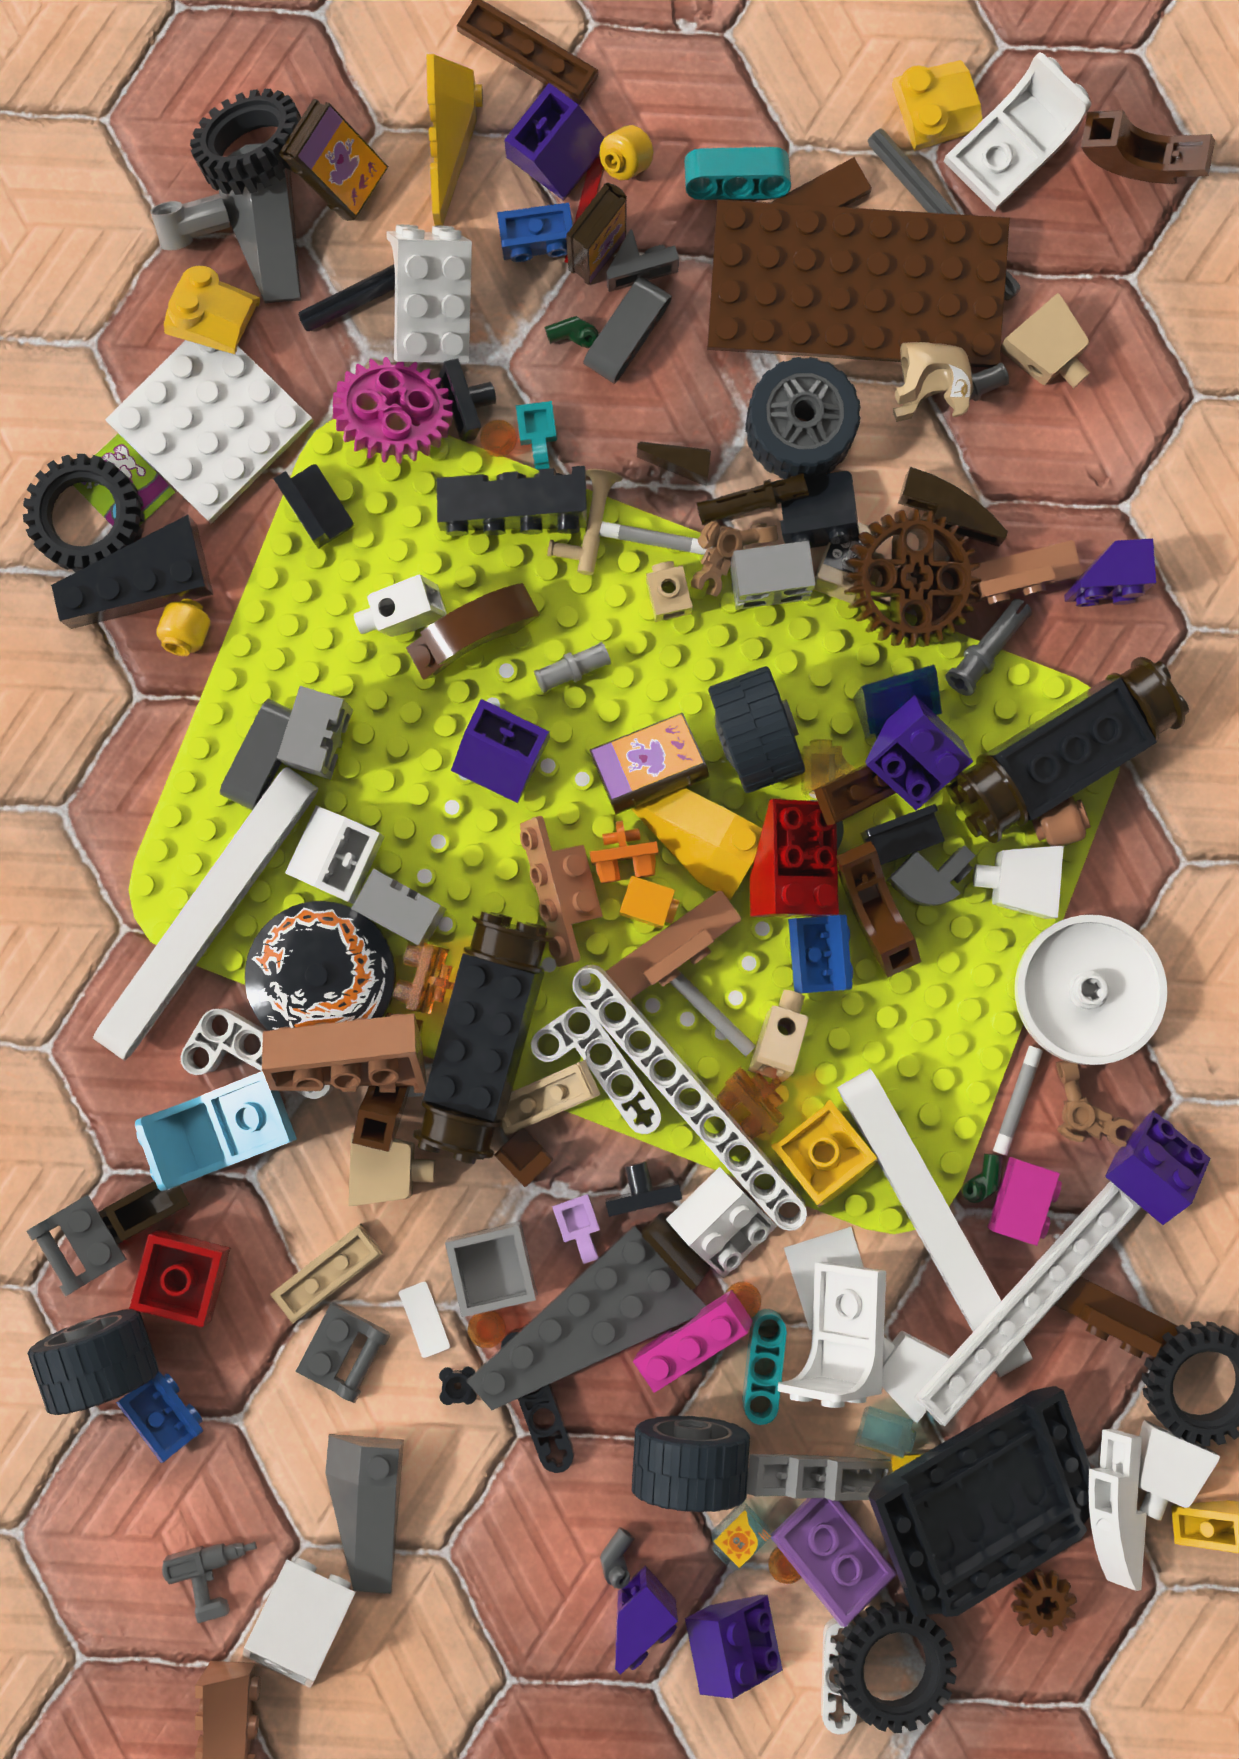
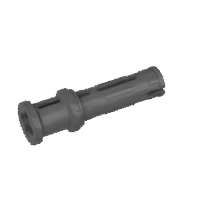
M1013 599L978 645L969 646L964 651V659L956 668L948 670L945 677L948 684L955 691L965 696L972 695L976 691V683L983 674H988L994 669V658L1026 619L1032 615V609L1028 604L1019 614L1016 613L1023 604V600Z

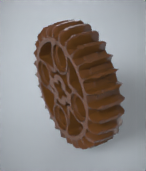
M919 509L911 510L908 513V518L904 510L895 512L894 519L890 514H887L880 519L882 526L878 522H873L868 526L871 534L862 532L858 535L863 545L855 544L850 548V551L858 557L845 561V565L854 568V572L844 575L843 579L853 581L854 586L845 590L844 594L856 596V600L848 605V608L860 607L862 612L857 616L856 621L868 619L870 623L865 630L868 633L879 628L880 632L877 638L879 641L886 640L891 635V646L900 645L903 638L905 648H913L916 645V640L919 647L929 646L930 638L933 643L941 642L944 640L942 632L948 636L956 632L953 623L955 625L966 623L965 618L960 612L970 613L974 610V607L966 602L967 599L979 597V593L970 589L971 585L981 582V578L971 576V571L979 568L980 564L970 563L968 559L976 553V550H964L963 545L969 539L968 536L956 539L954 535L959 528L958 525H954L947 530L944 528L947 517H941L933 523V511L924 513L921 519ZM909 532L915 534L919 539L917 551L912 550L907 544ZM893 536L891 543L892 559H872L876 549L886 539ZM935 540L947 552L951 562L934 561ZM872 568L880 571L883 580L880 587L873 585L870 581L869 574ZM944 571L950 573L953 577L954 584L951 590L947 589L942 583ZM910 573L911 577L917 578V584L907 580V574ZM871 596L891 597L890 619L881 613ZM951 598V603L944 613L932 621L933 599ZM907 607L914 609L917 614V622L914 626L907 623L905 619Z

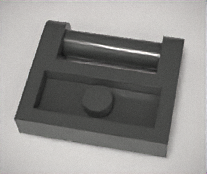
M89 1195L82 1197L26 1231L32 1241L36 1239L62 1283L60 1289L65 1297L127 1260ZM57 1226L61 1227L86 1269L85 1272L78 1276L74 1274L49 1232Z
M332 1302L295 1372L328 1388L341 1398L355 1403L361 1393L359 1387L380 1346L386 1345L390 1333ZM358 1332L366 1335L368 1339L346 1381L336 1377Z

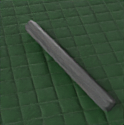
M883 129L876 130L869 137L868 144L928 213L957 214ZM1006 270L1004 300L1009 301L1018 294L1021 287Z

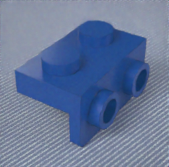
M569 202L497 212L504 260L511 259L513 262H525L537 255L547 254L549 257L567 255L566 234L573 226Z
M844 914L788 919L794 991L798 993L851 990L854 971L850 962V929L847 925V916Z
M158 1371L156 1376L148 1381V1383L128 1393L117 1401L116 1404L160 1463H163L203 1432L202 1427L199 1425L203 1420L190 1403L185 1406L178 1397L177 1393L180 1392V1389L174 1379L166 1373L163 1376Z

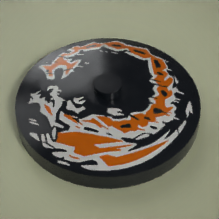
M312 901L301 903L274 916L254 939L245 965V987L249 1003L258 1020L268 1031L277 1030L281 1027L295 1028L312 1026L317 1023L346 1022L357 1018L372 1019L384 1017L395 990L396 967L394 956L381 930L369 918L352 910L351 907L335 902Z

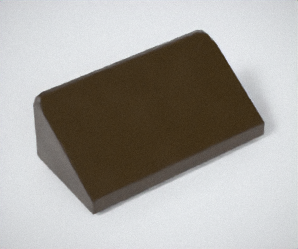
M660 1213L642 1229V1237L690 1290H694L710 1270V1265L688 1246L668 1223L666 1215Z

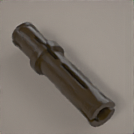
M804 473L771 482V479L765 480L763 485L697 502L702 526L711 521L731 518L767 507L775 509L778 508L777 504L808 497L809 493Z

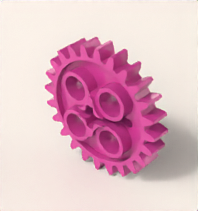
M384 357L383 365H378L373 359H369L368 369L360 364H356L355 374L346 371L344 382L338 381L337 392L333 393L332 417L336 419V430L344 431V442L355 440L354 451L357 452L364 447L367 448V458H372L376 453H381V459L384 463L388 460L389 455H394L398 463H402L403 455L406 454L410 459L416 461L417 451L429 456L431 446L439 448L441 446V439L448 437L449 427L452 423L453 401L448 400V388H441V378L430 380L431 370L428 368L421 373L418 372L417 362L412 363L409 368L404 366V362H397L396 365H391L388 357Z

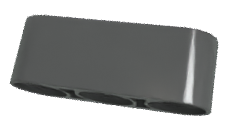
M640 276L588 350L583 364L615 384L664 315L672 300V296Z
M267 699L263 703L220 788V795L250 810L255 808L270 787L282 763L277 759V755L292 712L291 709L271 699Z

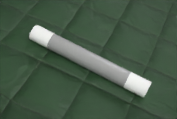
M604 521L601 524L600 536L701 555H704L707 550L699 545L697 538Z
M1028 1047L993 1149L997 1153L1008 1155L1043 1050L1039 1048Z

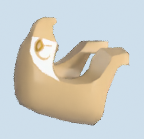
M929 342L902 343L900 354L904 385L896 388L895 398L898 405H903L902 407L893 408L896 422L911 419L923 400L940 392H946L944 399L954 409L953 417L964 415L969 409L970 398L973 392L972 372L966 352L960 347Z

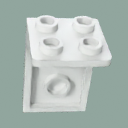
M1039 52L1033 58L1023 78L1009 95L945 156L943 162L995 212L1077 133L1091 107L1088 93L1080 84L1073 83L1063 73L1060 64L1055 59Z
M396 225V231H387V240L390 241L395 267L394 360L396 362H444L458 358L459 362H469L472 241L462 236L461 231L454 230L452 226L436 225L432 226V232H425V230L418 229L416 225Z
M829 1262L815 1263L812 1345L809 1358L798 1376L792 1380L778 1382L779 1392L789 1393L790 1399L794 1401L808 1402L813 1401V1398L819 1399L822 1406L829 1408L845 1407V1402L865 1403L866 1397L882 1394L886 1292L885 1270Z

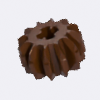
M1036 1568L1033 1580H1030L1027 1575L1021 1576L1025 1586L1024 1588L1013 1587L1012 1592L1018 1599L1011 1603L1012 1610L1019 1613L1017 1621L1020 1626L1029 1625V1631L1035 1636L1043 1628L1046 1636L1051 1638L1054 1633L1053 1627L1056 1625L1060 1630L1066 1631L1067 1626L1063 1619H1074L1076 1615L1070 1608V1606L1077 1603L1076 1596L1073 1593H1069L1070 1583L1066 1579L1059 1580V1575L1054 1570L1048 1572L1045 1577L1041 1569ZM1048 1597L1049 1600L1045 1601V1608L1040 1609L1039 1605L1043 1602L1042 1598Z

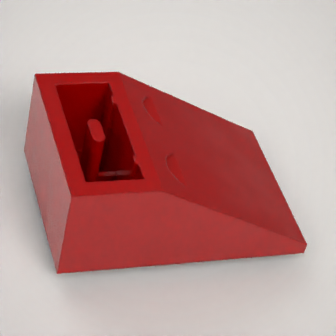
M771 799L769 801L750 876L751 917H822L839 915L838 864L836 858L837 825L826 824L818 801Z

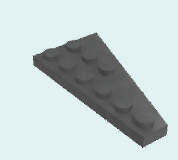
M632 1226L471 1375L466 1382L487 1406L494 1410L696 1317L706 1305L642 1237V1233L635 1226Z

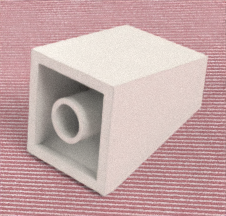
M296 1558L295 1562L286 1560L244 1646L242 1656L311 1688L356 1592L349 1589L351 1583L333 1574H330L329 1579L315 1573L317 1569L315 1565Z

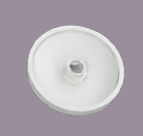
M1079 915L1061 920L1049 926L1029 944L1019 962L1015 977V1001L1025 1028L1032 1038L1046 1051L1071 1063L1101 1065L1116 1062L1132 1055L1142 1048L1154 1035L1161 1023L1166 1008L1167 980L1157 952L1136 929L1120 920L1107 916Z

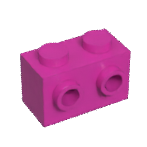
M1009 1156L987 1228L993 1232L1037 1246L1039 1239H1044L1049 1230L1050 1217H1047L1051 1202L1055 1203L1060 1195L1062 1182L1058 1181L1060 1173Z

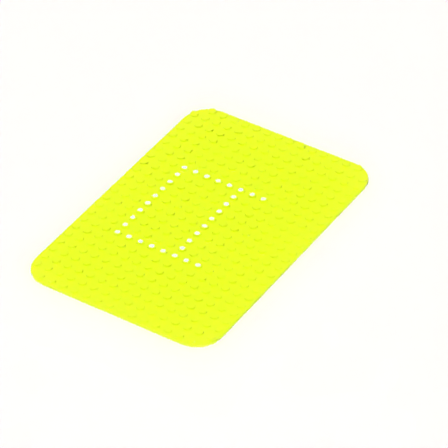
M332 419L313 433L300 453L290 478L309 466L316 464L352 519L354 526L318 549L285 496H282L134 860L128 889L133 915L150 942L157 945L252 812V810L220 795V788L263 703L267 699H271L292 710L300 686L342 698L353 709L347 731L341 733L342 747L337 748L334 753L338 754V759L331 780L291 768L318 787V792L196 966L245 985V965L251 945L260 930L274 916L292 906L312 901L335 902L352 908V903L285 873L317 805L385 836L360 892L374 868L447 908L425 948L374 922L391 947L396 967L395 990L387 1012L405 1015L415 1014L416 1019L424 1021L421 1031L423 1055L434 1059L462 954L465 953L463 949L464 947H470L476 923L472 921V916L480 917L482 911L488 913L495 912L512 917L511 924L517 925V922H530L546 927L539 913L540 902L537 890L530 879L528 856L520 841V824L534 817L542 816L552 851L584 845L603 917L572 924L580 954V961L557 967L555 959L549 951V942H546L540 966L544 968V976L512 1090L515 1091L583 1061L575 1047L552 1062L539 1060L531 1049L532 1038L540 1029L573 1007H585L574 993L572 985L573 979L580 968L593 964L606 971L671 925V923L665 922L663 928L660 929L619 915L631 876H635L632 859L618 861L621 881L601 884L596 871V865L591 863L590 852L619 847L618 843L608 845L603 843L602 834L617 832L615 821L623 820L624 831L639 828L640 840L626 842L627 846L657 841L658 855H655V876L643 877L641 879L675 890L673 898L680 901L672 923L716 893L698 883L631 809L615 815L593 763L590 749L683 712L709 772V778L685 788L763 828L771 799L817 800L814 789L865 765V761L886 720L914 695L964 741L973 760L962 771L964 772L976 765V759L979 755L989 752L1091 687L1072 676L1001 650L994 658V669L988 674H983L976 683V691L970 696L962 695L948 684L945 676L949 669L956 668L964 659V651L969 646L978 645L979 640L958 632L949 636L942 632L944 640L933 643L930 638L929 646L919 647L916 640V645L913 648H905L904 638L900 645L891 646V635L886 640L879 641L877 640L880 632L879 628L868 633L865 630L870 621L868 619L856 621L857 616L862 612L860 607L849 609L848 605L851 603L816 590H812L809 600L736 610L730 568L727 576L721 575L722 589L717 597L706 594L709 586L708 579L705 581L702 590L691 587L693 576L696 572L702 570L704 566L701 564L704 555L599 535L600 542L594 574L584 575L577 572L579 560L557 556L550 557L547 556L550 540L582 547L587 528H580L578 533L573 534L558 533L557 528L543 529L542 533L533 535L522 534L520 529H506V533L502 535H486L483 533V530H468L469 534L464 536L447 535L446 531H440L437 523V478L484 474L489 477V481H496V476L503 474V472L517 471L520 474L526 475V478H532L535 474L539 473V470L465 441L462 442V440L449 435L447 438L441 439V446L439 448L431 446L429 456L417 451L416 461L410 459L406 454L403 455L402 463H398L394 455H389L388 460L384 463L381 459V453H376L372 458H367V448L364 447L357 452L354 451L355 440L344 442V431H337L336 419ZM586 489L587 523L593 491ZM609 497L606 499L602 519L604 522L697 539L701 535L700 532ZM673 561L674 567L683 565L693 606L692 614L655 622L646 582V573L653 572V565ZM419 574L438 585L447 614L488 593L523 583L540 614V616L518 632L496 638L478 646L458 658L434 677L425 680L422 679L406 647L421 637L420 632L426 627L394 637L387 636L377 629L361 634L354 619V613L370 608L367 599L369 594ZM672 582L663 583L661 586L665 593H672L676 589ZM873 600L881 613L890 619V606ZM905 612L907 623L914 626L917 622V616ZM600 642L605 645L611 660L610 665H605L582 675V680L577 682L570 680L547 690L545 693L542 692L536 680L534 670H539L564 659L563 655L569 652L574 655ZM767 666L774 678L781 700H787L799 733V735L795 736L805 766V772L759 790L746 793L737 771L725 756L715 728V709L708 689L712 685ZM481 699L549 731L550 739L518 803L451 772L464 732ZM281 763L274 779L285 767L288 766L284 763ZM1120 766L1073 795L1076 801L1082 800L1091 828L1086 829V836L1083 840L1063 848L1058 918L1044 919L993 905V888L973 886L975 865L995 866L997 852L1012 849L1050 847L1046 839L1038 840L1032 821H1028L1022 827L1013 825L1002 832L1001 840L997 843L988 841L982 835L975 837L966 826V815L960 805H956L948 795L946 786L951 784L950 782L917 809L920 810L936 804L938 811L934 814L945 841L920 850L918 853L936 870L958 848L964 845L976 855L969 862L973 869L958 884L954 880L950 882L960 894L953 900L936 906L914 904L905 899L886 881L910 855L881 865L893 901L916 940L921 963L887 978L857 922L838 874L839 915L845 914L847 916V925L850 929V962L854 971L852 989L800 993L805 996L800 1014L808 1016L809 1019L794 1072L784 1082L748 1071L755 1048L745 1057L670 982L662 987L658 981L633 997L631 1001L801 1194L805 1201V1206L867 1230L889 1234L916 1230L878 1162L840 1195L818 1207L771 1145L782 1140L823 1108L827 1101L831 1100L869 1147L837 1087L871 1069L950 1207L963 1185L1023 1027V1022L1017 1010L1014 990L1019 962L1023 953L1037 935L1049 926L1064 919L1117 779ZM895 793L842 820L844 832L842 842L837 850V856L864 844L860 834L863 831L917 810ZM753 861L732 899L729 900L740 915L741 921L717 937L708 946L711 950L710 954L694 965L688 960L677 969L756 1046L769 1009L772 1006H779L783 990L794 991L788 919L805 917H751L750 876L754 864ZM585 974L580 979L581 987L586 992H596L601 987V982L595 974ZM611 1002L605 1007V1014L609 1019L619 1021L625 1017L626 1010L623 1005ZM576 1012L569 1019V1027L574 1033L583 1034L589 1030L590 1019L585 1013ZM778 1026L780 1033L788 1035L785 1027ZM635 1031L629 1037L632 1046L638 1049H644L651 1043V1038L644 1031ZM607 1032L657 1104L661 1113L659 1126L649 1134L635 1132L625 1121L592 1071L591 1074L600 1091V1095L564 1111L711 1169L717 1170L720 1167L727 1175L734 1177ZM544 1034L539 1038L538 1048L545 1055H553L559 1049V1041L552 1034ZM603 1043L594 1045L590 1050L591 1060L598 1065L608 1063L612 1057L610 1047ZM667 1059L660 1060L654 1065L656 1073L662 1077H669L676 1071L674 1063ZM620 1074L612 1080L611 1088L620 1096L627 1095L632 1091L633 1081L629 1076ZM686 1088L681 1091L679 1098L686 1105H694L698 1103L701 1095L696 1089ZM639 1091L631 1101L622 1103V1106L627 1110L632 1104L637 1112L634 1122L636 1124L643 1122L647 1126L652 1123L650 1115L654 1111L651 1108L644 1110L641 1107L638 1099L644 1098V1095ZM716 1116L708 1118L704 1123L705 1129L710 1133H719L726 1125L724 1120ZM736 1145L729 1151V1156L738 1162L746 1160L750 1155L749 1149L743 1145ZM766 1173L758 1175L754 1180L755 1186L764 1190L771 1188L775 1182V1179Z

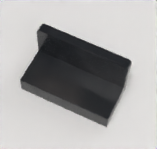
M316 464L309 466L292 478L289 477L286 471L273 478L318 549L354 526L352 519Z
M936 804L860 833L864 843L871 841L876 848L881 865L945 841L934 814L938 811Z

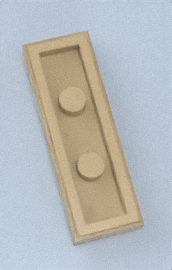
M586 1060L511 1092L505 1118L501 1119L503 1121L501 1127L505 1136L600 1095Z
M360 1223L270 1295L292 1324H294L382 1255L383 1251Z

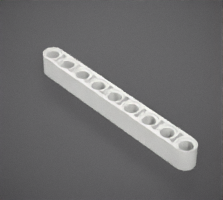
M285 767L278 774L99 1025L93 1036L94 1040L124 1061L132 1055L311 804L318 792V787L289 767Z
M593 964L580 968L572 983L573 991L578 999L776 1225L787 1231L800 1228L805 1223L807 1217L805 1201L801 1194L601 967ZM595 974L601 982L600 989L592 993L586 992L580 984V979L583 975ZM611 1002L622 1004L626 1010L625 1017L619 1021L609 1019L605 1014L607 1004ZM635 1031H644L651 1038V1043L644 1049L635 1048L630 1042V1035ZM667 1059L673 1062L676 1067L674 1074L669 1077L658 1075L654 1068L658 1061ZM686 1088H693L699 1092L701 1098L694 1105H686L681 1102L679 1094ZM720 1117L726 1124L725 1128L719 1133L708 1132L704 1127V1123L708 1118ZM736 1145H743L749 1149L750 1155L746 1160L738 1162L729 1156V1151ZM770 1174L775 1179L771 1188L762 1190L755 1186L754 1180L758 1175ZM793 1202L799 1206V1212L791 1218L783 1217L779 1213V1208L782 1204Z
M868 1069L838 1086L837 1089L871 1151L877 1157L881 1169L971 1330L974 1332L1001 1302V1299L872 1070ZM1023 1340L995 1370L999 1377L1006 1375L1033 1359Z

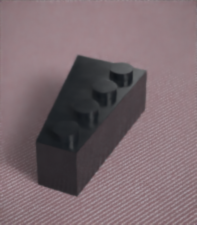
M585 466L572 467V474L568 475L556 473L554 468L539 469V473L535 474L532 478H526V475L520 474L517 471L503 472V474L496 476V481H489V477L484 474L437 478V523L440 531H446V534L450 536L468 535V530H483V533L486 535H502L506 533V529H520V533L528 535L540 534L543 532V529L557 528L558 533L562 534L578 533L580 528H587Z
M189 515L51 585L59 621L70 629L165 607L171 602H181L182 599L194 600L213 595L198 527Z

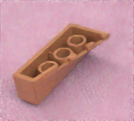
M393 1014L389 1017L372 1019L357 1018L346 1022L317 1023L312 1026L281 1027L277 1030L263 1031L262 1072L270 1090L321 1091L323 1085H332L337 1089H341V1092H356L358 1086H380V1092L395 1093L396 1086L414 1087V1093H425L427 1079L421 1035L415 1014Z
M209 1662L195 1685V1698H200L199 1710L195 1715V1730L203 1731V1735H200L198 1738L195 1759H257L256 1754H251V1739L256 1740L259 1727V1716L253 1715V1701H258L261 1688V1677L255 1676V1663Z

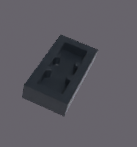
M459 359L444 361L438 376L441 378L442 387L449 390L448 400L453 401L452 417L460 440L462 442L475 440L482 427L476 408L495 404V389L491 382L468 387Z
M644 1161L625 1166L631 1193L606 1198L608 1215L611 1217L682 1200L678 1181L652 1187L647 1162Z

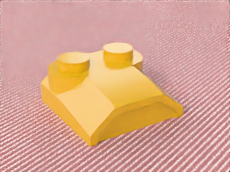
M962 60L929 68L920 65L912 66L902 76L893 79L892 87L914 151L968 135L983 120L981 104L970 71Z
M190 267L183 273L169 300L164 320V332L170 336L236 354L237 345L256 306L260 304V298L219 281L218 274L209 267Z
M831 1100L827 1101L823 1108L786 1137L771 1145L818 1207L836 1198L863 1177L878 1162L874 1153Z

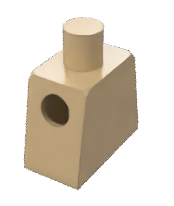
M1059 293L1007 336L1001 345L1000 351L1042 385H1047L1060 373L1074 389L1090 374L1077 359L1090 344L1089 339Z
M783 990L779 1006H772L765 1016L748 1071L784 1082L793 1074L809 1019L808 1016L800 1014L805 998L804 995L791 990ZM778 1026L785 1027L788 1035L780 1033Z
M354 1132L351 1133L348 1206L407 1199L413 1194V1182H434L435 1160L414 1159L415 1144L413 1142L394 1139L390 1151L387 1152L353 1144Z

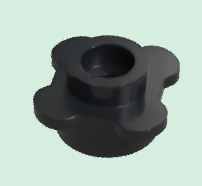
M469 1366L463 1370H452L450 1367L443 1368L439 1373V1379L442 1381L440 1401L445 1405L462 1402L467 1405L472 1404L476 1400L477 1393L466 1380L475 1373V1370ZM459 1382L461 1384V1388L456 1389L454 1387V1384Z

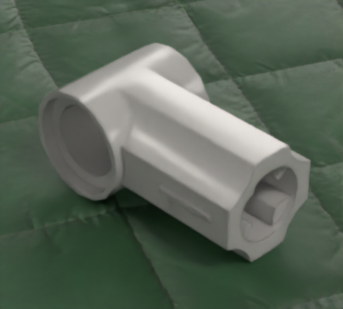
M220 194L184 204L178 201L164 202L153 207L151 210L159 242L164 250L184 248L191 244L195 237L230 227L228 214Z

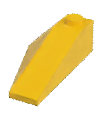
M426 54L427 103L429 105L430 120L433 122V127L429 128L431 158H434V163H430L432 216L435 226H443L477 122L476 107H483L482 84H476L473 69L435 54Z

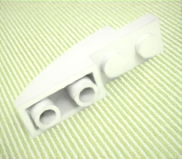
M1103 1429L1100 1468L1089 1469V1512L1095 1549L1108 1581L1139 1591L1142 1588L1147 1513L1137 1510L1142 1437L1115 1429Z

